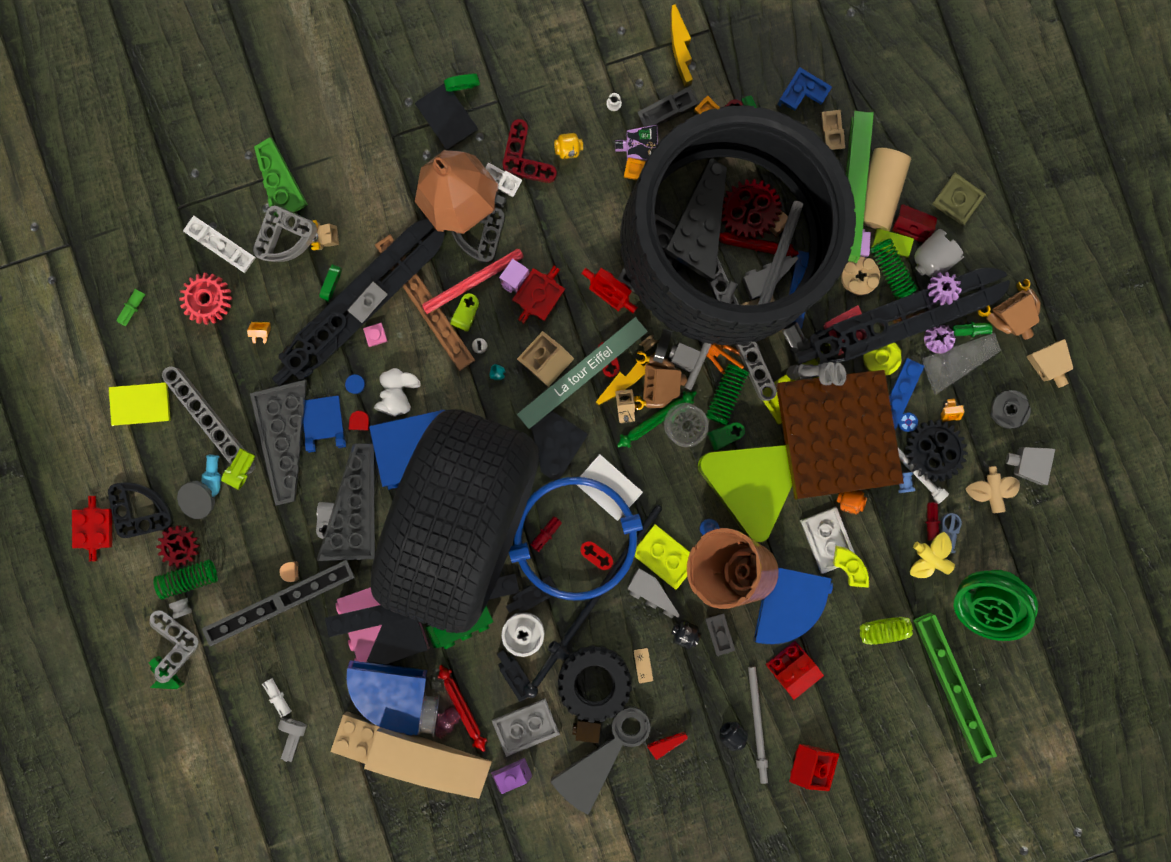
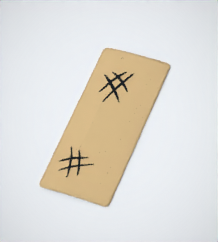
M648 648L634 650L639 683L653 681Z

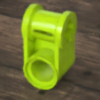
M469 293L461 298L450 325L467 332L469 331L479 306V301L475 295ZM473 298L472 301L475 304L474 306L470 305L468 308L465 301Z

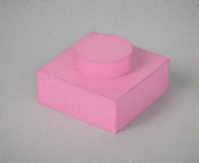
M382 323L363 328L369 347L388 342Z

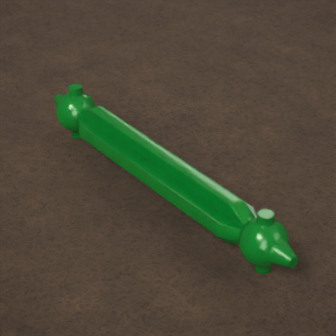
M684 391L682 398L675 399L629 432L628 436L620 435V442L617 444L618 448L622 446L631 447V441L637 440L681 410L686 403L693 404L694 396L697 394L696 391Z

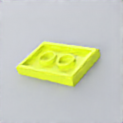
M166 383L109 387L111 426L170 421L169 393Z
M654 524L638 544L635 557L675 590L687 577V561L690 552Z

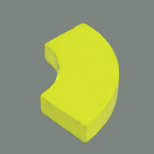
M835 546L833 565L842 568L846 572L848 584L855 587L869 588V576L862 560L851 550Z

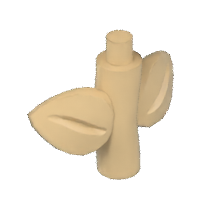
M990 466L987 482H974L966 488V492L976 501L985 502L989 500L992 513H1001L1006 511L1003 498L1016 496L1020 488V482L1014 477H1004L1001 479V474L997 473V467Z

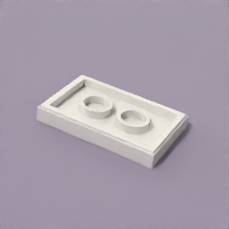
M600 454L580 476L609 486L622 497L628 507L643 493ZM577 485L617 521L622 517V510L607 494L590 486Z
M836 506L800 520L821 574L839 568L833 565L835 546H841L854 552Z

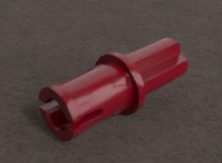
M929 502L927 504V521L925 523H927L928 541H933L939 534V523L941 521L938 520L937 502Z
M552 517L543 530L540 529V533L530 546L540 552L548 540H552L551 536L562 522L557 517Z

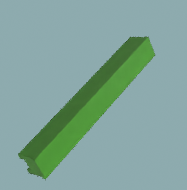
M854 111V117L851 118L846 175L854 196L856 227L854 243L850 248L852 251L848 261L854 263L858 262L861 254L874 112Z
M930 612L914 619L915 626L974 761L981 764L986 759L997 757L936 615Z

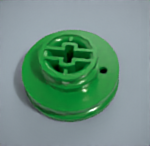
M1004 570L979 571L968 575L961 581L954 598V610L962 624L972 632L992 640L1012 641L1026 636L1032 630L1038 613V601L1033 591L1014 574Z

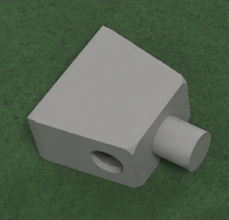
M1019 448L1017 454H1007L1005 463L1015 466V475L1039 485H1048L1055 449Z

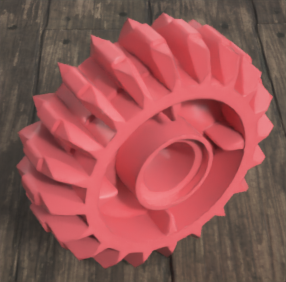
M203 273L202 277L196 274V280L190 277L189 281L191 284L184 283V286L187 287L186 291L180 290V293L185 295L179 298L180 301L185 302L180 305L182 309H186L184 314L190 315L189 319L192 321L196 319L198 324H201L203 321L205 325H208L209 320L215 324V317L222 320L221 313L228 314L224 310L225 307L231 308V305L227 303V301L232 300L231 296H227L231 293V290L225 289L228 284L226 282L222 283V278H216L214 274L208 276L207 273ZM209 294L210 300L203 304V296Z

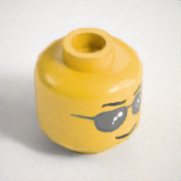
M575 133L560 134L554 140L555 153L562 159L577 158L580 151L583 150L582 139H578Z

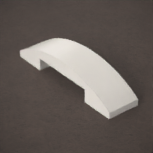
M195 216L191 218L183 232L244 273L256 258Z

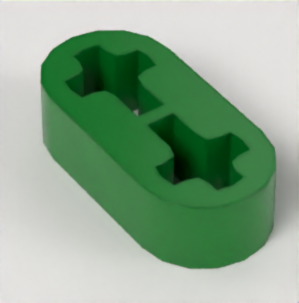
M467 74L449 77L444 80L446 91H457L477 87L480 85L478 74Z
M334 264L331 265L320 291L319 297L321 299L331 300L341 276L342 267Z

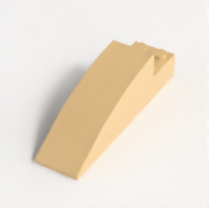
M348 711L343 714L330 751L364 763V769L420 786L478 799L480 798L492 761L417 735L409 736L379 727L365 717Z

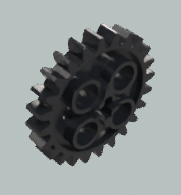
M930 420L927 424L925 422L921 423V428L919 426L915 427V432L909 434L913 439L906 440L910 446L905 447V450L910 451L905 456L906 458H911L908 465L914 464L912 471L919 470L918 477L925 474L926 481L932 477V482H936L938 478L940 482H943L945 477L949 480L952 478V475H958L957 469L961 470L964 468L960 463L967 462L963 456L968 454V452L963 451L967 444L961 443L965 437H958L961 431L954 432V425L948 428V422L946 421L941 425L940 420L935 421V424ZM938 434L942 435L943 443L938 441ZM921 442H924L926 444V451L921 448ZM946 451L951 453V460L947 459ZM930 459L934 460L935 468L929 465Z

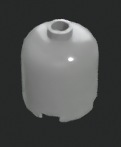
M942 229L935 231L915 252L914 258L917 264L915 268L921 275L926 274L929 277H936L938 273L943 275L964 258L960 246L954 239L949 241L945 237L947 233Z

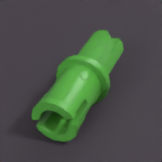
M134 289L127 303L124 302L125 306L117 318L118 323L127 326L135 311L138 312L137 308L145 296L144 293Z

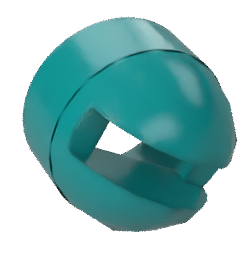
M494 364L491 367L489 376L494 380H502L505 377L503 373H506L504 367Z

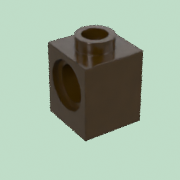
M578 719L577 723H573L572 735H576L575 741L599 743L601 722L594 721L593 723L585 719Z

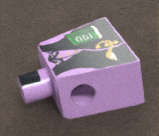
M657 125L627 130L626 140H615V152L627 151V159L633 158L647 161L658 144Z

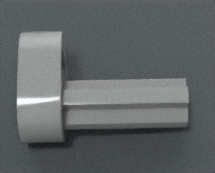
M282 717L278 729L289 733L281 759L285 762H292L300 736H304L307 725Z

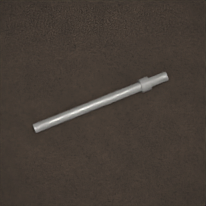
M731 281L720 301L731 304L733 301L732 296L738 284ZM703 343L700 355L689 375L685 388L692 390L711 344Z
M756 666L748 667L758 756L756 765L759 768L760 783L765 784L768 783V759L765 758Z

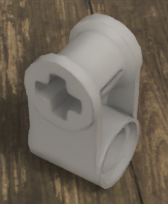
M318 503L316 533L321 539L324 538L325 532L322 530L328 525L334 503Z

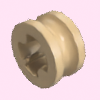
M653 334L639 344L644 347V352L658 343V340L653 339Z

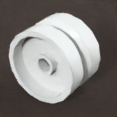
M521 612L514 614L507 620L501 636L503 645L510 653L515 656L525 657L539 650L543 644L545 631L543 623L537 616L532 613ZM520 631L527 632V636L522 637Z

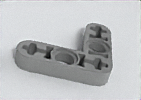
M155 611L150 616V626L175 645L158 664L154 673L155 679L158 682L166 683L195 652L198 647V639L165 612ZM155 617H162V622L167 625L165 630H162L164 628L162 623L158 622L155 624ZM176 627L180 633L173 637L169 635L168 630ZM183 633L185 634L184 639L189 642L190 640H193V647H186V642L183 639H181V641L178 642V640L182 637ZM173 654H180L182 660L179 663H174L171 661V656ZM169 664L171 667L167 671L168 676L163 675L160 677L159 670L164 671Z

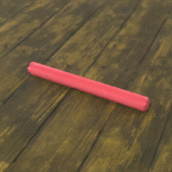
M516 249L422 305L424 311L428 314L504 270L512 259L516 261L521 260L523 253L520 249Z

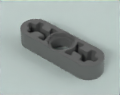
M663 329L653 361L663 362L673 331Z

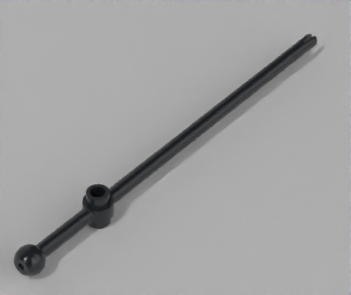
M660 505L654 507L642 524L643 530L637 532V545L662 511ZM629 544L600 586L611 580L620 570L626 559ZM602 595L591 598L560 642L552 641L549 644L548 651L551 652V656L532 683L524 686V694L530 698L536 697L538 686L557 659L564 661L568 658L570 651L567 650L566 646Z

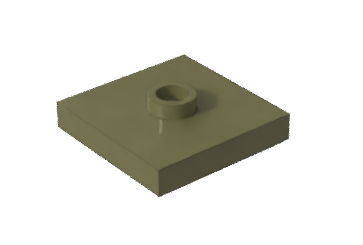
M955 172L932 205L964 226L986 194Z

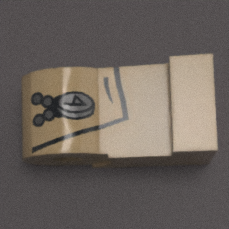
M633 390L615 391L619 423L635 422ZM622 396L630 397L628 400H620Z

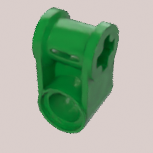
M735 422L707 433V436L715 451L742 438L745 434V428L742 424ZM733 426L736 428L740 427L739 436L731 434Z

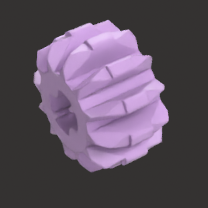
M946 272L944 276L938 273L936 277L931 278V284L927 288L931 290L928 295L935 297L933 302L940 300V305H944L946 301L950 305L953 300L959 298L958 294L962 289L958 286L961 284V281L954 280L956 275L949 277V273Z

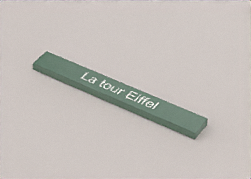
M636 317L633 318L521 410L517 416L530 429L648 331Z

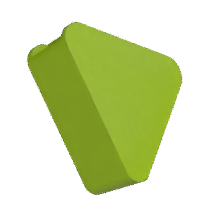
M786 445L711 452L703 455L698 461L699 472L743 533L756 542L767 540L792 487Z

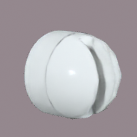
M477 338L473 341L472 349L474 352L482 354L487 350V342L484 339ZM477 341H481L482 350H478Z

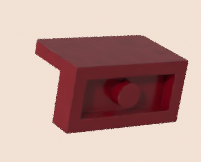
M902 204L892 231L924 243L934 233L937 218Z

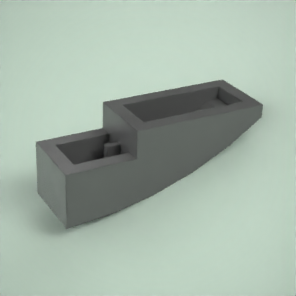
M689 86L637 113L644 127L660 125L696 108L699 105V100L694 89Z

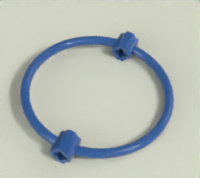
M585 477L561 478L544 485L528 499L514 537V546H511L509 550L512 563L519 562L529 580L551 596L565 600L591 599L612 589L628 572L636 553L637 531L643 530L639 514L632 515L626 502L609 486ZM575 484L596 488L611 497L625 516L620 518L624 534L629 533L628 553L617 574L607 583L596 589L578 593L560 591L541 581L526 561V559L531 558L527 542L522 543L523 524L535 502L555 488Z

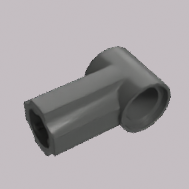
M793 322L782 329L790 345V352L795 360L796 353L811 348L809 345L811 343L804 337L797 322Z

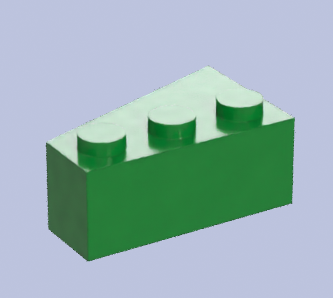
M486 606L477 623L467 632L449 633L446 632V629L442 631L432 626L425 627V630L434 649L440 647L448 649L455 645L454 641L460 638L464 641L472 637V632L478 630L480 633L489 629V624L493 623V620Z

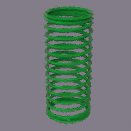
M889 238L870 248V252L874 253L889 246L885 250L873 255V257H876L892 249L890 252L875 259V261H878L894 253L877 263L879 265L890 258L896 257L881 265L880 269L899 260L895 264L881 270V272H885L901 264L897 268L883 274V276H886L897 269L903 268L885 278V280H888L904 272L900 276L887 282L889 284L907 275L905 278L889 286L891 288L909 279L905 283L891 289V291H895L905 284L911 283L893 293L895 300H899L915 292L917 286L913 284L914 281H911L910 273H907L908 270L905 269L904 262H901L902 258H899L900 254H897L898 250H895L896 247L893 246V240Z
M727 364V370H724L726 374H723L724 378H721V381L723 382H719L721 386H717L719 390H715L718 394H714L715 397L712 398L713 401L710 402L712 405L709 406L710 409L707 410L708 413H705V417L722 425H727L729 421L713 414L712 412L720 414L727 418H730V416L725 415L713 408L722 410L728 414L732 413L716 406L715 404L721 405L730 410L734 409L716 400L725 402L732 406L736 405L728 401H725L718 396L724 397L733 402L737 401L721 394L720 392L726 393L737 399L739 397L729 392H726L721 388L730 390L739 395L741 394L740 392L724 386L723 384L729 385L735 389L742 391L741 388L729 384L724 380L731 381L739 386L744 387L743 384L727 378L726 376L732 377L738 381L746 383L745 380L732 376L728 372L734 373L745 379H747L746 376H749L750 374L748 371L732 364Z
M208 559L204 563L201 561L200 565L196 563V566L192 564V566L187 568H180L179 571L176 569L175 572L171 571V574L167 572V574L162 576H154L153 584L157 596L163 600L166 597L169 598L170 596L187 592V590H194L199 588V586L203 587V585L207 586V584L216 583L218 577L213 562ZM202 565H203V567H204L206 577H205V575H204V572H203V569H202ZM193 566H194V568H195V570H196L197 577H198V581H197V579H196ZM198 567H199V569H200V572H201V575H202V579H201V577H200V574H199V571H198ZM189 568H190V570H191V572H192L194 582H193V580H192V578H191ZM185 569H186V571H187L190 584H189V582H188V580H187L186 573H185ZM181 571H182V573H183V575H184L186 586H185L184 581H183V579H182ZM172 573H173L174 576H175V579H176V582H177V587H176L175 582H174V580H173V575H172ZM177 573H178V575H179V577H180L181 585H180V583H179V581H178ZM168 574H169V576H170V578H171V580H172L173 589H172L171 584H170V582H169ZM164 576H165L166 579H167L168 586H169V590H168V588H167V586H166V583H165V580H164ZM157 580H158L159 586H160V588H161V590H162V595H161V593H160V591H159L158 584H157Z

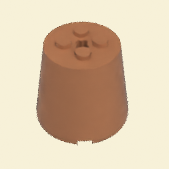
M728 528L715 529L704 534L696 546L691 549L687 561V577L694 594H697L703 603L719 609L734 608L764 599L775 588L779 575L777 561L767 548L742 532Z

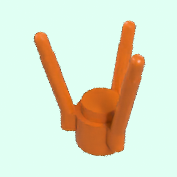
M711 344L707 357L711 359L722 374L726 373L714 357H718L720 354L741 369L744 368L741 363L723 351L725 348L740 356L737 349L729 345Z

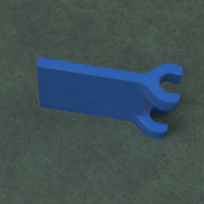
M339 396L305 400L303 424L306 451L308 453L316 452L314 440L335 437L338 448L346 447Z

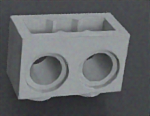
M679 343L677 347H672L668 358L671 359L670 362L676 367L691 372L694 369L700 351Z

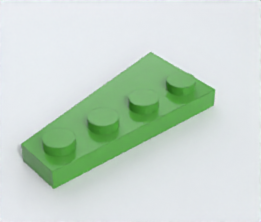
M270 137L254 146L259 168L264 179V188H266L269 207L279 206L295 213L307 206L308 204L273 138ZM277 212L274 213L276 218H278L279 214Z

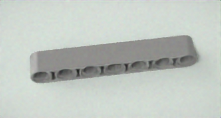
M175 367L165 368L162 373L165 383L227 461L232 464L239 449H244L184 372ZM176 371L177 377L171 381L170 373ZM184 386H187L189 392L183 396L181 390ZM196 401H199L201 403V407L199 410L195 411L193 408V404ZM210 415L213 419V422L211 425L207 426L205 423V419L207 416ZM222 430L225 436L223 440L219 441L217 433ZM232 445H234L237 450L236 454L233 456L229 454V448ZM254 461L252 462L247 474L253 472L255 468Z

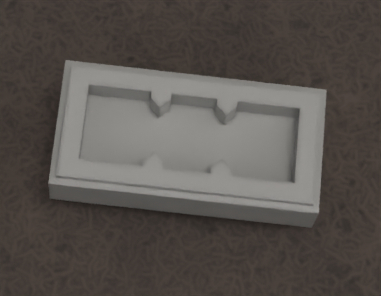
M372 282L347 311L363 323L388 294Z

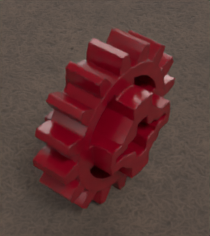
M178 525L175 529L169 527V533L167 531L162 532L164 538H158L161 545L156 546V548L161 549L158 556H164L162 562L169 561L168 566L175 564L176 568H178L182 564L184 566L189 565L188 560L191 562L195 561L193 555H199V552L195 550L200 545L196 544L199 537H193L194 531L188 532V527L181 529V525ZM179 533L176 539H170L172 535ZM179 543V546H181L183 549L178 550V547L174 544ZM181 554H188L183 559H178Z

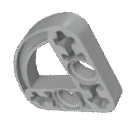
M271 206L266 212L253 249L254 255L259 259L271 262L292 260L310 246L317 233V226L313 221L283 207ZM275 212L279 214L278 218L274 215ZM290 217L295 219L293 227H290L288 224ZM301 225L307 226L310 229L309 232H307V230L303 228H300ZM271 227L273 229V235L272 237L268 238L266 232L267 229ZM282 228L301 236L300 240L289 250L273 254Z

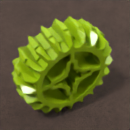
M907 617L880 619L862 624L860 626V637L863 643L870 645L896 642L910 638L913 635V627L910 619Z

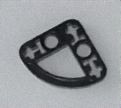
M116 483L109 487L108 497L116 532L119 537L131 538L165 530L172 526L173 516L169 506L151 488L137 483ZM116 487L122 490V493L119 494L120 500H124L125 502L115 504V501H119L118 495H114ZM128 490L148 497L158 507L160 513L134 519ZM121 505L127 509V513L123 517L117 513V509ZM162 516L168 519V522L165 523V526L162 523H154V521L161 520ZM142 520H147L150 524L149 529L146 531L140 527ZM125 524L126 527L135 526L136 530L128 531V535L126 534V532H122V529L125 528Z

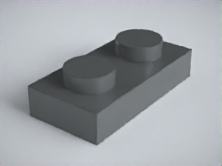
M724 613L705 618L716 656L735 651Z

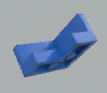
M799 67L777 105L781 106L783 103L795 111L805 95L822 104L832 86Z

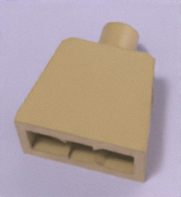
M1065 339L1027 355V359L1043 381L1054 378L1058 388L1069 384L1064 373L1072 370L1073 365Z

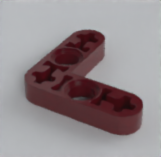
M522 119L515 120L510 128L504 154V171L514 176L545 183L553 182L557 177V171L554 166L522 158L528 134V125ZM519 124H522V127L525 129L520 132V138H523V140L512 138V136H517V129L515 127H518ZM518 142L521 145L518 152L511 151L510 145L512 143ZM514 161V165L520 166V162H522L521 173L518 172L519 168L516 167L509 170L506 164ZM527 165H533L535 172L528 175L525 173L524 168ZM538 166L541 167L543 172H547L550 169L553 176L551 175L549 178H546L545 174L540 173V177H537Z

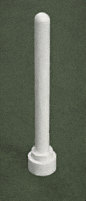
M898 448L900 461L932 492V499L937 504L941 503L949 493L944 488L937 487L930 479L926 481L925 474L918 477L919 470L912 471L914 464L908 465L911 460L906 458V455Z

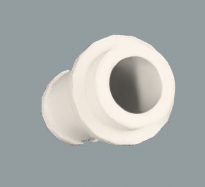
M612 93L609 95L607 100V108L609 110L617 111L620 109L622 102L619 94Z

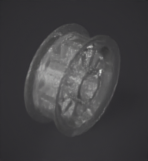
M677 404L666 414L664 420L665 432L679 446H695L706 437L708 432L707 416L693 404ZM690 421V426L687 429H683V423Z
M424 692L418 735L420 733L432 734L434 737L440 694L438 697L427 696L426 692Z

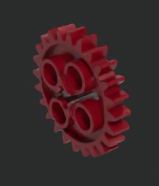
M746 179L745 185H742L739 181L738 188L733 185L731 186L732 193L726 191L728 198L724 197L722 223L726 224V230L731 229V235L737 233L739 239L745 235L746 240L749 239V236L756 240L757 234L763 238V232L765 231L770 234L769 227L776 228L774 221H780V218L777 216L782 214L781 209H779L782 207V204L778 202L780 196L776 195L775 189L770 190V184L764 187L763 181L757 184L756 179H754L752 184H749L748 179ZM744 196H750L746 201L741 200ZM762 202H767V203H768V204H767L766 206H764V207H760V206H759V204L762 203ZM736 213H743L742 216L738 218L734 217ZM754 219H760L756 224L751 223Z

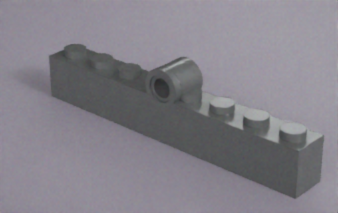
M345 560L202 628L203 634L209 646H213L355 578L348 561Z

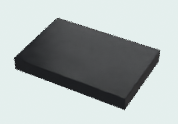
M444 84L415 102L416 107L447 151L478 131L477 126L453 91H446Z

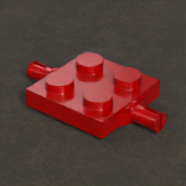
M553 265L548 275L540 273L534 268L512 299L524 310L518 318L520 322L524 324L529 315L537 316L543 321L546 320L565 291V288L554 280L560 271L559 268Z
M585 268L581 273L590 280L591 285L589 289L618 312L621 308L625 307L634 313L638 308L629 301L632 291L625 283L614 278L611 272L601 268L594 274Z
M88 496V508L72 510V548L89 550V561H97L98 549L112 547V510L96 507L97 496Z

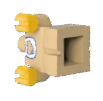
M313 220L317 226V233L311 243L313 246L311 247L312 250H322L323 246L339 245L337 226L330 223L320 225L319 222Z

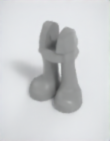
M827 362L815 366L800 364L789 367L787 376L792 380L819 377V381L823 385H831L833 383L834 385L841 386L845 383L846 371L839 362Z

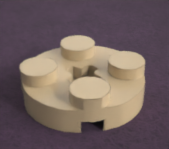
M860 257L857 263L849 261L844 266L841 281L844 288L851 293L859 296L866 295L878 286L880 271L873 259ZM858 271L865 273L866 277L863 278V281H860L859 278L856 279Z

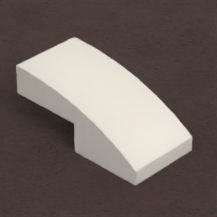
M488 162L485 168L498 183V190L514 197L522 179Z

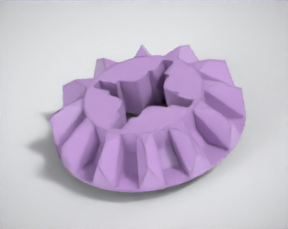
M942 324L926 330L924 335L925 345L934 353L948 352L953 347L956 339L954 331L949 326ZM937 334H939L940 336H945L943 338V342H941L940 340L934 341V339L937 337Z

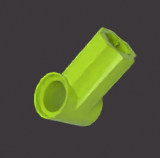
M240 448L231 466H228L221 481L240 490L247 479V472L256 456Z

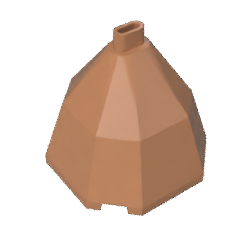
M444 150L421 167L415 203L437 231L444 232V230L464 234L494 211L495 196L499 185L476 156L465 152Z

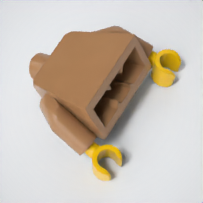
M1028 279L1023 280L1026 287H1023L1018 282L1016 287L1020 292L992 309L993 313L990 312V306L985 307L987 309L986 313L978 310V314L982 317L987 316V320L995 328L1006 334L1012 333L1016 336L1021 334L1025 340L1034 336L1031 327L1039 322L1038 315L1041 304L1034 290L1029 288L1031 283Z
M638 351L637 354L644 355V358L642 360L636 359L639 364L649 362V364L645 366L643 399L640 396L634 397V402H641L638 405L635 404V409L641 410L644 406L647 408H663L672 399L680 395V386L686 385L687 377L685 374H681V370L676 369L675 365L666 358L663 359L662 363L653 361L654 355L646 356L643 351Z

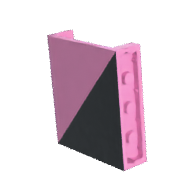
M370 587L337 599L336 609L338 614H343L380 604L373 597ZM411 618L348 633L350 640H348L350 650L354 651L356 655L354 661L386 665L430 648L421 622Z

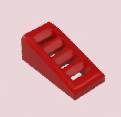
M681 732L649 743L647 747L654 758L658 760L687 740L688 736L685 732Z

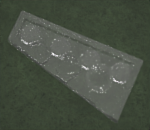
M995 333L951 348L948 352L937 353L922 359L934 395L1001 351Z

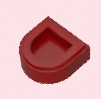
M363 411L353 412L349 419V430L369 431L368 415Z

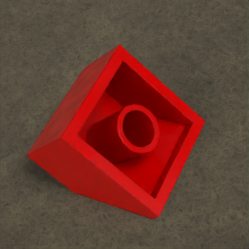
M799 744L789 782L809 790L830 791L839 753Z

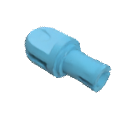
M206 455V471L202 474L201 482L212 491L211 495L214 497L221 488V474L218 472L219 456Z

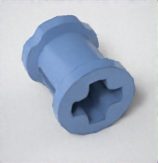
M913 472L902 473L904 484H899L900 489L898 493L916 491L912 482Z

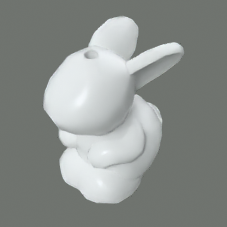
M396 368L383 372L380 375V383L385 390L380 393L382 401L376 403L374 408L377 411L394 417L409 412L411 406L402 389L404 387L418 388L421 386L420 381L415 375L407 372L403 373Z

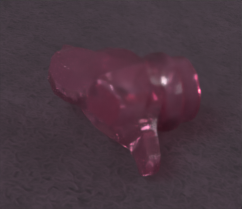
M453 707L446 709L443 714H437L436 736L440 739L444 738L447 733L453 731L454 725L461 719V716Z

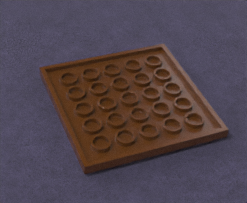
M885 370L846 374L845 383L841 386L834 385L833 383L831 385H823L819 378L776 384L795 500L904 484Z

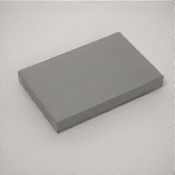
M546 698L492 720L506 757L560 735Z

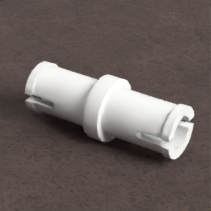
M273 678L262 683L270 697V703L274 704L280 717L289 714L292 710L283 698L284 694L279 691Z

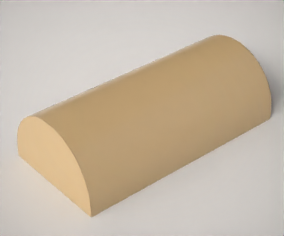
M888 148L874 149L868 168L864 226L890 232L911 162V157L907 154Z

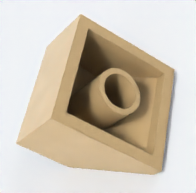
M542 331L517 360L549 387L574 358L560 344Z

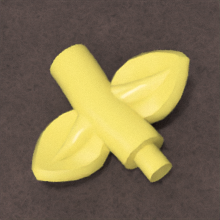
M945 532L938 534L930 547L926 543L921 544L919 542L913 545V548L917 550V554L922 559L913 564L910 575L917 578H927L934 573L935 569L947 575L954 570L955 564L946 559L952 550V543Z

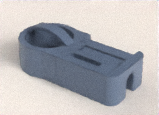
M947 513L941 518L939 534L945 532L949 536L952 543L950 553L956 552L953 550L955 549L957 539L956 534H959L962 525L960 517L954 513ZM951 515L950 528L947 529L945 519ZM955 519H956V520H957V526L954 528Z

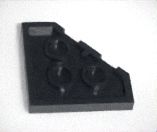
M553 411L532 427L534 441L539 450L541 472L554 481L560 479L588 436L586 432Z

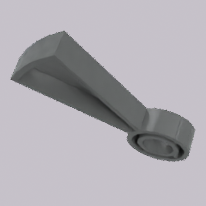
M626 706L621 712L616 713V716L612 719L614 737L551 778L550 782L570 804L589 815L622 745L627 747L639 746L648 738L651 727L647 714L635 706ZM629 717L636 718L640 722L639 731L632 735L626 734L622 730L623 721Z

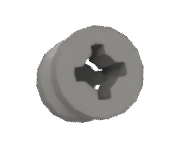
M188 598L169 604V607L173 610V619L192 613L191 608L188 607Z

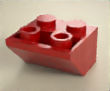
M796 641L792 642L765 664L793 700L824 676Z

